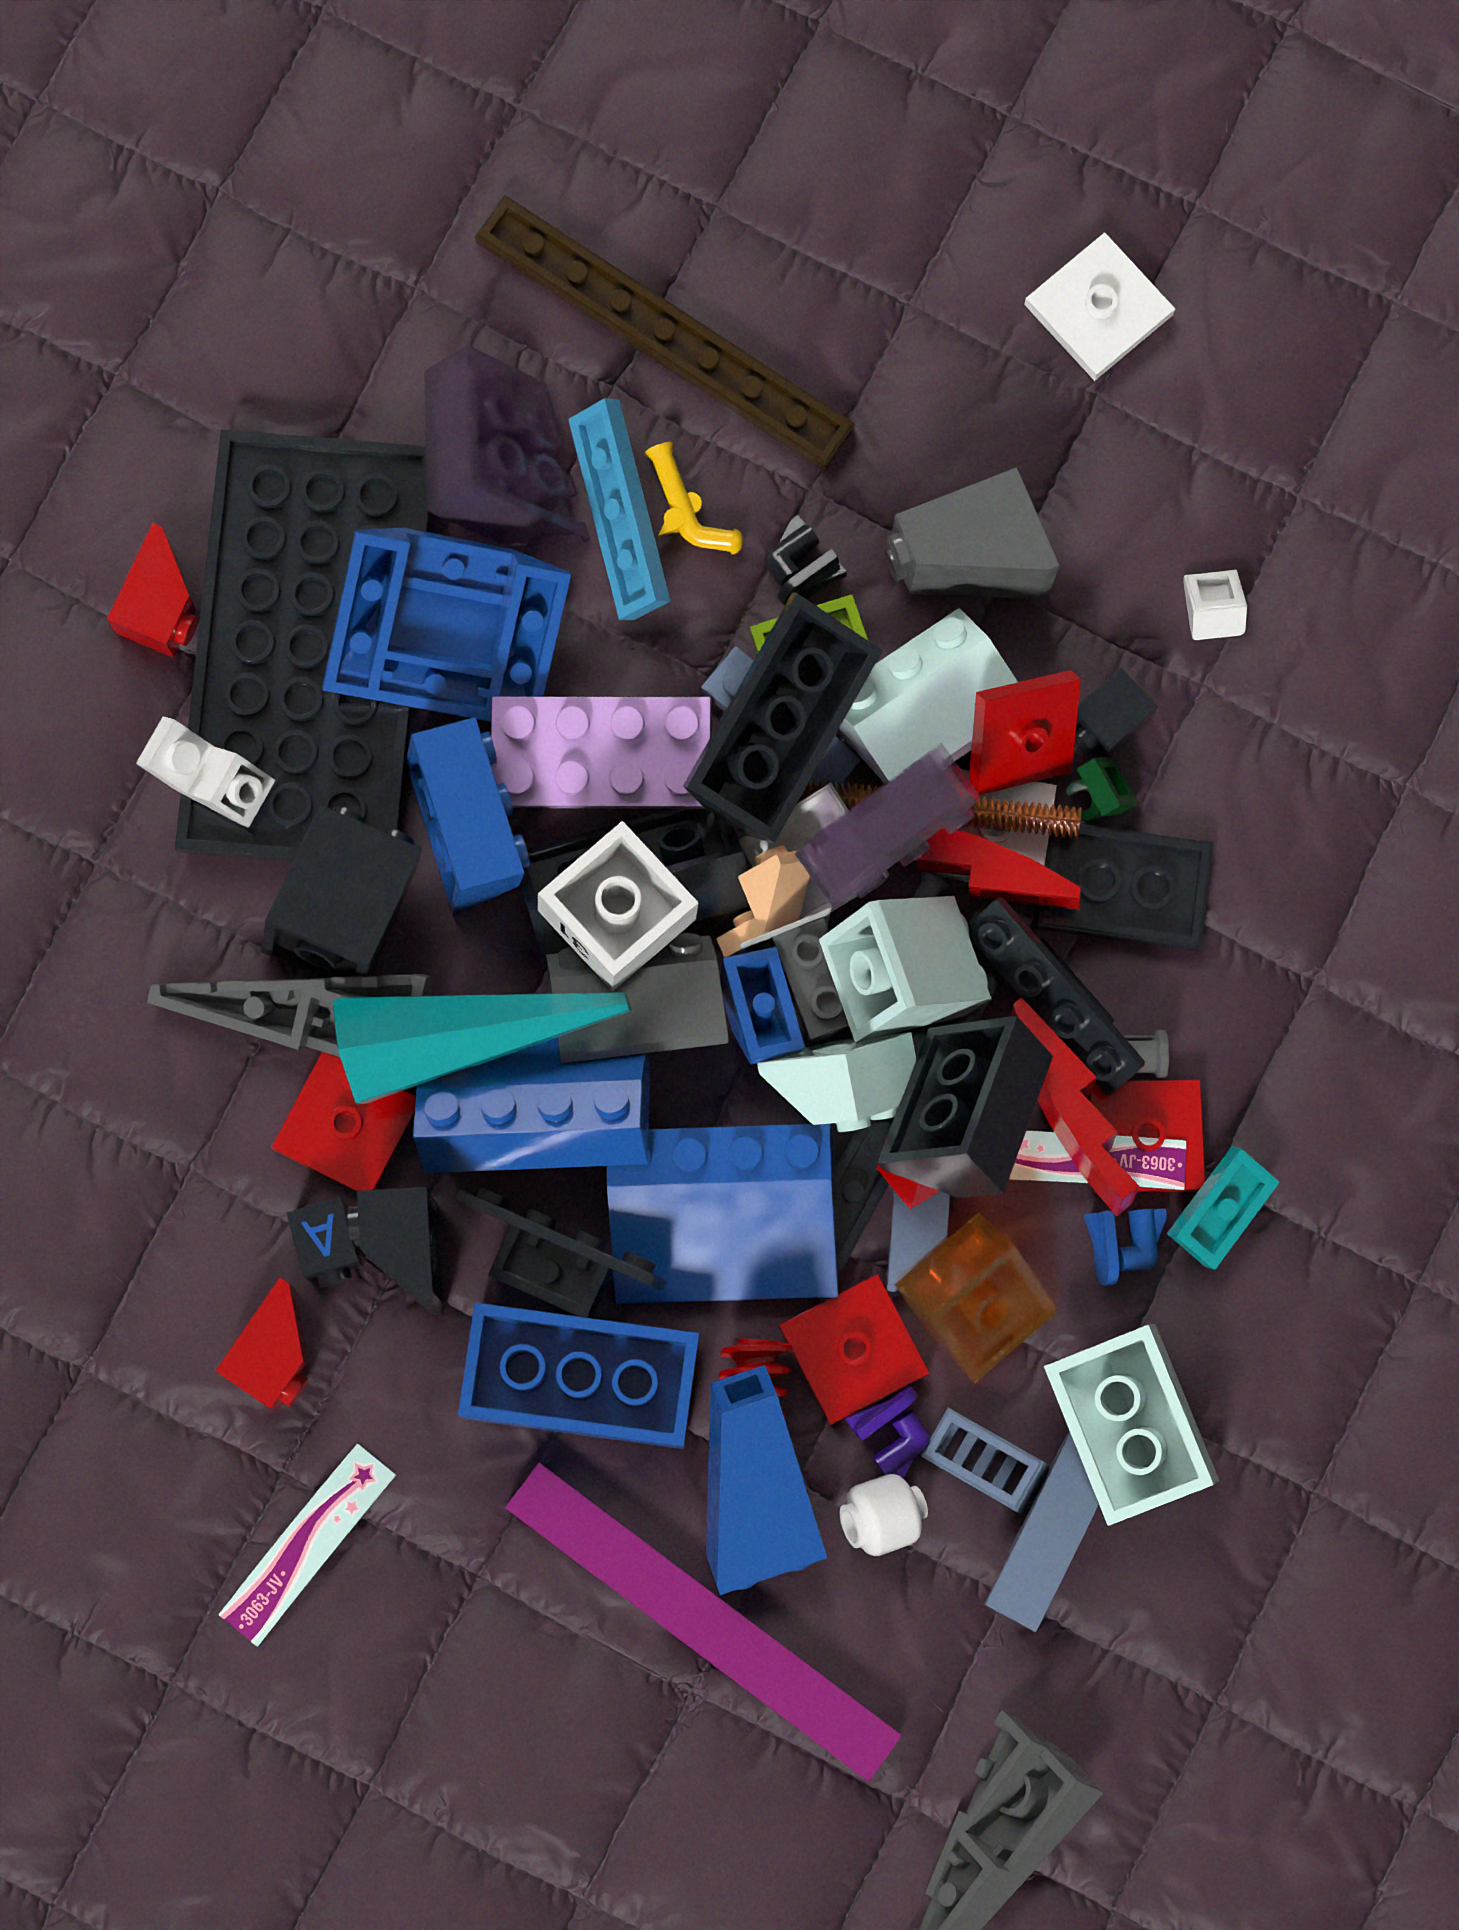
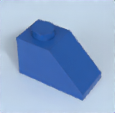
M777 947L723 958L719 976L722 996L732 1032L749 1063L754 1064L805 1052V1045Z

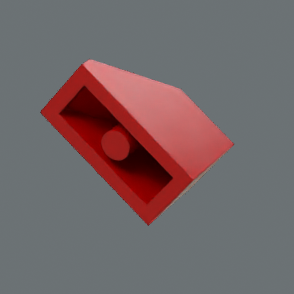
M152 523L107 620L116 634L174 658L180 644L187 646L192 640L198 625V616L195 615L196 608L171 543L163 527Z
M282 1278L278 1279L215 1370L221 1376L276 1412L283 1403L291 1407L309 1381L308 1378L303 1376L309 1363L296 1290L291 1284Z

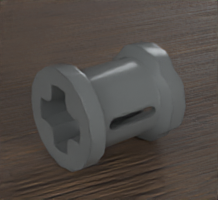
M1156 1030L1154 1035H1123L1145 1061L1144 1067L1137 1073H1154L1156 1078H1165L1168 1075L1169 1044L1166 1030Z

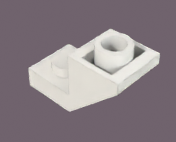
M164 716L136 762L137 765L176 791L246 827H249L275 782L272 777L237 753L212 746L176 720Z

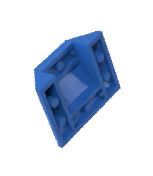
M408 528L355 530L322 689L328 692L469 718L475 717L476 719L492 722V697H543L571 573L513 549Z

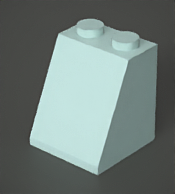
M954 896L871 901L819 939L855 1043L963 1017L991 999L987 988L988 982L985 971L978 963L969 938L967 921L960 913Z

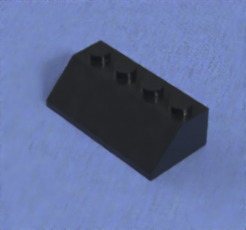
M792 593L683 787L706 810L750 837L775 843L883 650L798 593Z
M668 809L624 822L698 901L697 915L694 922L713 916L730 915L739 909L750 906L738 878L739 875L748 870L743 849L733 826L706 809ZM618 824L527 849L529 867L523 868L524 875L520 884L544 964H547L546 955L559 953L561 950L571 946L538 911V893Z

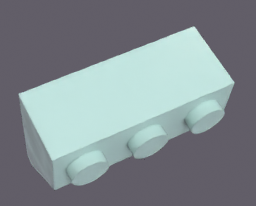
M958 608L875 664L839 730L843 739L888 788L898 798H901L971 750L976 692L1017 683L1018 681L989 637Z
M1156 1324L1146 1325L1044 1366L1108 1526L1219 1482Z

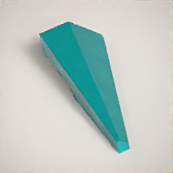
M627 993L363 997L339 998L332 1001L337 1048L356 1104H367L470 1066L476 1067L632 1011Z

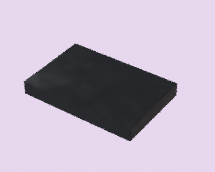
M1080 824L1078 839H1076L1075 833H1073L1072 838H1069L1068 832L1065 837H1062L1061 831L1058 837H1055L1053 830L1052 835L1048 838L1045 867L1081 887L1080 910L1039 905L1037 929L1198 952L1201 949L1213 842Z

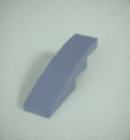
M1070 1430L1031 1503L1032 1507L983 1604L1034 1632L1037 1631L1099 1505Z

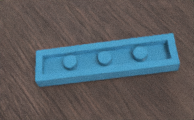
M604 398L568 420L619 620H635L667 604L671 600L620 400Z

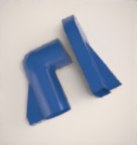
M1144 1209L1128 1212L1132 1246L1125 1247L1117 1246L1115 1218L1112 1211L1083 1215L1092 1239L1095 1271L1101 1285H1115L1119 1277V1270L1121 1272L1149 1270L1156 1265L1158 1260L1157 1242L1167 1218L1166 1209Z

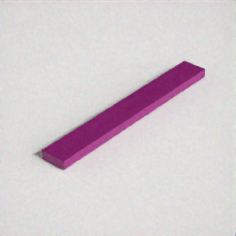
M538 1463L505 1507L513 1515L869 1782L901 1738L902 1735L542 1464Z

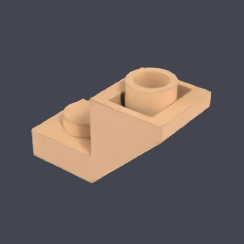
M785 845L769 849L754 858L757 866L738 876L751 910L733 919L736 928L716 938L724 958L740 955L741 943L799 920L814 862V856L810 848L787 852Z

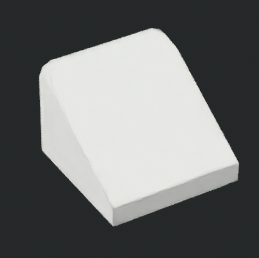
M1237 570L1184 575L1183 582L1189 625L1194 640L1244 634L1247 604Z

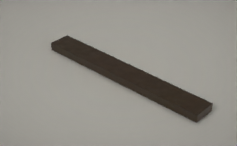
M504 195L476 233L475 241L478 245L821 470H827L855 430L854 422L508 196Z

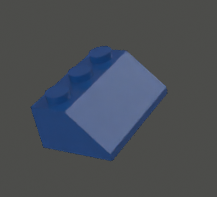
M475 717L412 734L405 763L452 916L464 913L520 886L524 875L523 868L529 867V857L524 840L521 835H512L507 816L513 815V807L505 783L497 785L491 765L497 763V757L489 732L480 733Z

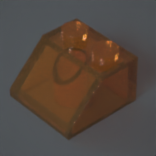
M980 1213L976 1214L894 1284L917 1318L974 1383L1058 1312L1015 1245Z

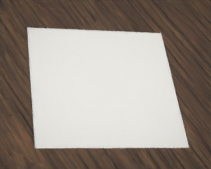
M831 907L741 943L740 954L771 948L773 936L824 918L828 925Z

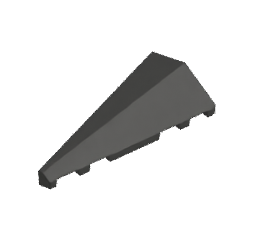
M423 974L153 984L150 986L147 1003L297 1050L309 1047L340 1057L337 1048L333 1000L363 997L432 996L431 976Z
M1002 1709L997 1715L994 1725L1000 1730L988 1759H979L974 1773L980 1780L967 1811H958L925 1892L931 1900L919 1929L911 1928L910 1930H981L1104 1794V1791L1073 1758L1010 1712Z

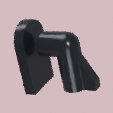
M798 515L791 519L780 542L771 548L764 558L766 567L782 585L777 598L784 607L792 593H798L805 599H808L827 584L847 577L846 570L840 565L838 556L832 549L803 570L796 566L794 562L820 544L815 532Z

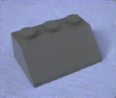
M693 933L677 935L613 992L572 947H567L556 954L546 955L550 994L625 992L632 1008L630 1012L557 1037L561 1063L728 1043L718 963L710 935L699 936Z

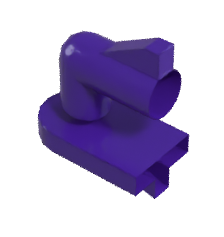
M912 1386L903 1387L878 1405L845 1417L854 1434L861 1440H864L893 1419L891 1423L900 1437L876 1453L872 1458L884 1475L895 1474L903 1479L914 1457L926 1449L930 1441L928 1431L913 1410L898 1415L918 1397Z

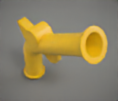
M664 442L646 450L644 455L653 462L670 509L664 514V524L658 537L660 538L671 533H680L685 540L694 546L731 552V555L738 553L743 546V536L739 530H724L705 527L699 524L695 513L701 509L702 501L698 494L693 492L687 493L673 457L674 443Z

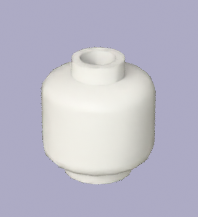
M887 1474L855 1485L846 1496V1504L840 1507V1521L849 1543L854 1548L861 1547L867 1554L873 1556H880L915 1543L921 1535L922 1519L928 1515L927 1504L921 1490L917 1486L910 1487L901 1476L895 1474Z

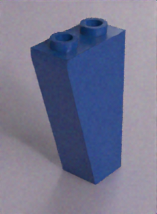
M765 1365L710 1383L706 1556L720 1595L734 1590L747 1589L757 1582L789 1571L802 1570L812 1563L827 1558L779 1399Z

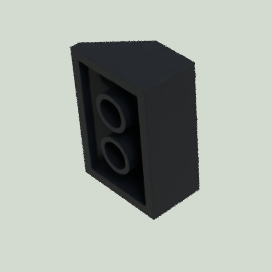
M1018 1016L929 1028L877 1164L887 1172L957 1198L1004 1194L1053 1055Z
M412 1187L357 1191L358 1206H348L350 1241H354L355 1246L360 1247V1251H363L379 1269L432 1316L444 1315L438 1204L428 1188Z

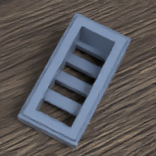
M949 1407L931 1436L929 1445L921 1454V1457L1020 1515L1026 1512L1050 1468L1042 1460ZM960 1427L968 1433L951 1461L944 1457V1454ZM980 1439L986 1442L987 1445L972 1472H970L964 1466ZM999 1451H1001L1007 1457L991 1484L984 1480ZM1019 1463H1022L1028 1468L1015 1491L1010 1495L1004 1489Z

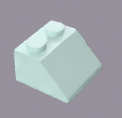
M908 1032L890 1034L855 1043L854 1038L827 1041L805 1047V1052L759 1062L757 1065L759 1074L813 1125L836 1123L838 1132H846L871 1126L870 1118L871 1120H880L895 1117L916 1063L912 1033Z

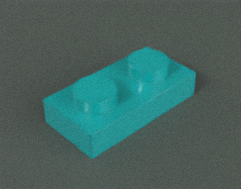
M1232 1146L1173 1224L1167 1235L1202 1265L1215 1270L1280 1182L1243 1149Z

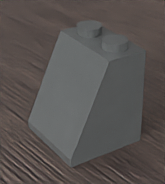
M1017 467L896 514L892 534L888 536L890 550L885 551L886 561L895 581L904 579L910 594L1041 599L1049 596L1060 566Z

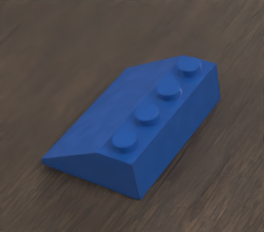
M557 1038L476 1067L470 1066L418 1085L413 1138L424 1173L648 1164L651 1053L561 1063Z
M830 1124L650 1129L648 1164L607 1166L612 1257L622 1260L625 1251L634 1253L656 1263L653 1274L667 1281L663 1291H660L614 1270L616 1304L838 1298L834 1132Z

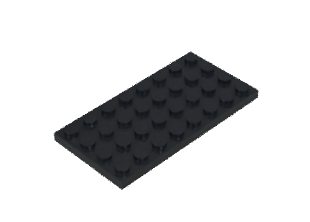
M221 429L188 729L214 747L237 753L272 777L275 782L249 827L243 826L181 793L175 850L178 853L293 862L320 804L332 810L336 806L350 809L363 818L364 824L384 832L388 828L399 831L411 707L323 691L322 686L355 530L408 528L428 532L436 460L435 447Z

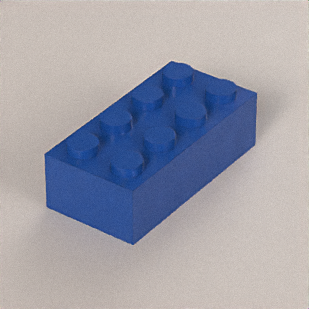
M474 1303L458 1416L467 1420L684 1449L699 1333Z

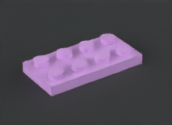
M492 697V741L497 763L491 765L496 784L505 783L513 808L705 809L683 785L712 735V700L710 697Z

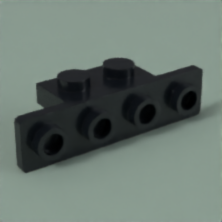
M999 897L994 900L968 925L969 938L1019 996L1028 1003L1096 1076L1095 1083L1105 1095H1112L1144 1067V1059L1112 1024L1115 1021L1114 1018L1044 938L1040 940L1004 898Z
M478 1186L474 1196L458 1189L454 1200L510 1224L488 1276L577 1316L593 1319L614 1270L660 1291H663L666 1285V1280L653 1274L656 1263L629 1251H625L622 1260L603 1253L607 1244L606 1241L579 1229H576L572 1239L553 1230L557 1220L527 1207L523 1217L505 1210L509 1199Z

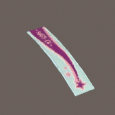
M1026 1131L1009 1178L1010 1180L1088 1183L1077 1169L1055 1132ZM1116 1135L1112 1149L1108 1153L1139 1187L1184 1190L1186 1141L1165 1139L1158 1149L1144 1151L1135 1145L1132 1136ZM1139 1137V1140L1145 1145H1153L1159 1139Z
M357 1443L219 1613V1616L258 1647L284 1612L396 1474Z

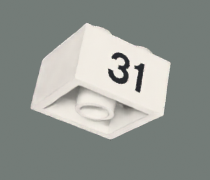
M623 821L538 893V911L612 992L694 922L698 909V901Z

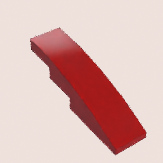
M867 810L864 833L870 844L917 849L916 860L919 871L970 876V898L996 900L1002 897L1007 902L1080 910L1081 887L1032 858L978 835L937 823Z
M1021 997L1013 1004L1010 1017L1018 1016L1053 1055L1038 1097V1102L1049 1125L1079 1172L1117 1217L1133 1203L1139 1185L1108 1153L1112 1149L1118 1131L1087 1099L1092 1093L1096 1076Z

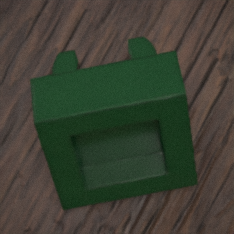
M1114 756L1094 758L1077 768L1082 779L1073 781L1065 790L1068 796L1080 794L1084 790H1087L1092 796V805L1081 813L1080 819L1082 821L1097 819L1101 816L1122 814L1139 804Z

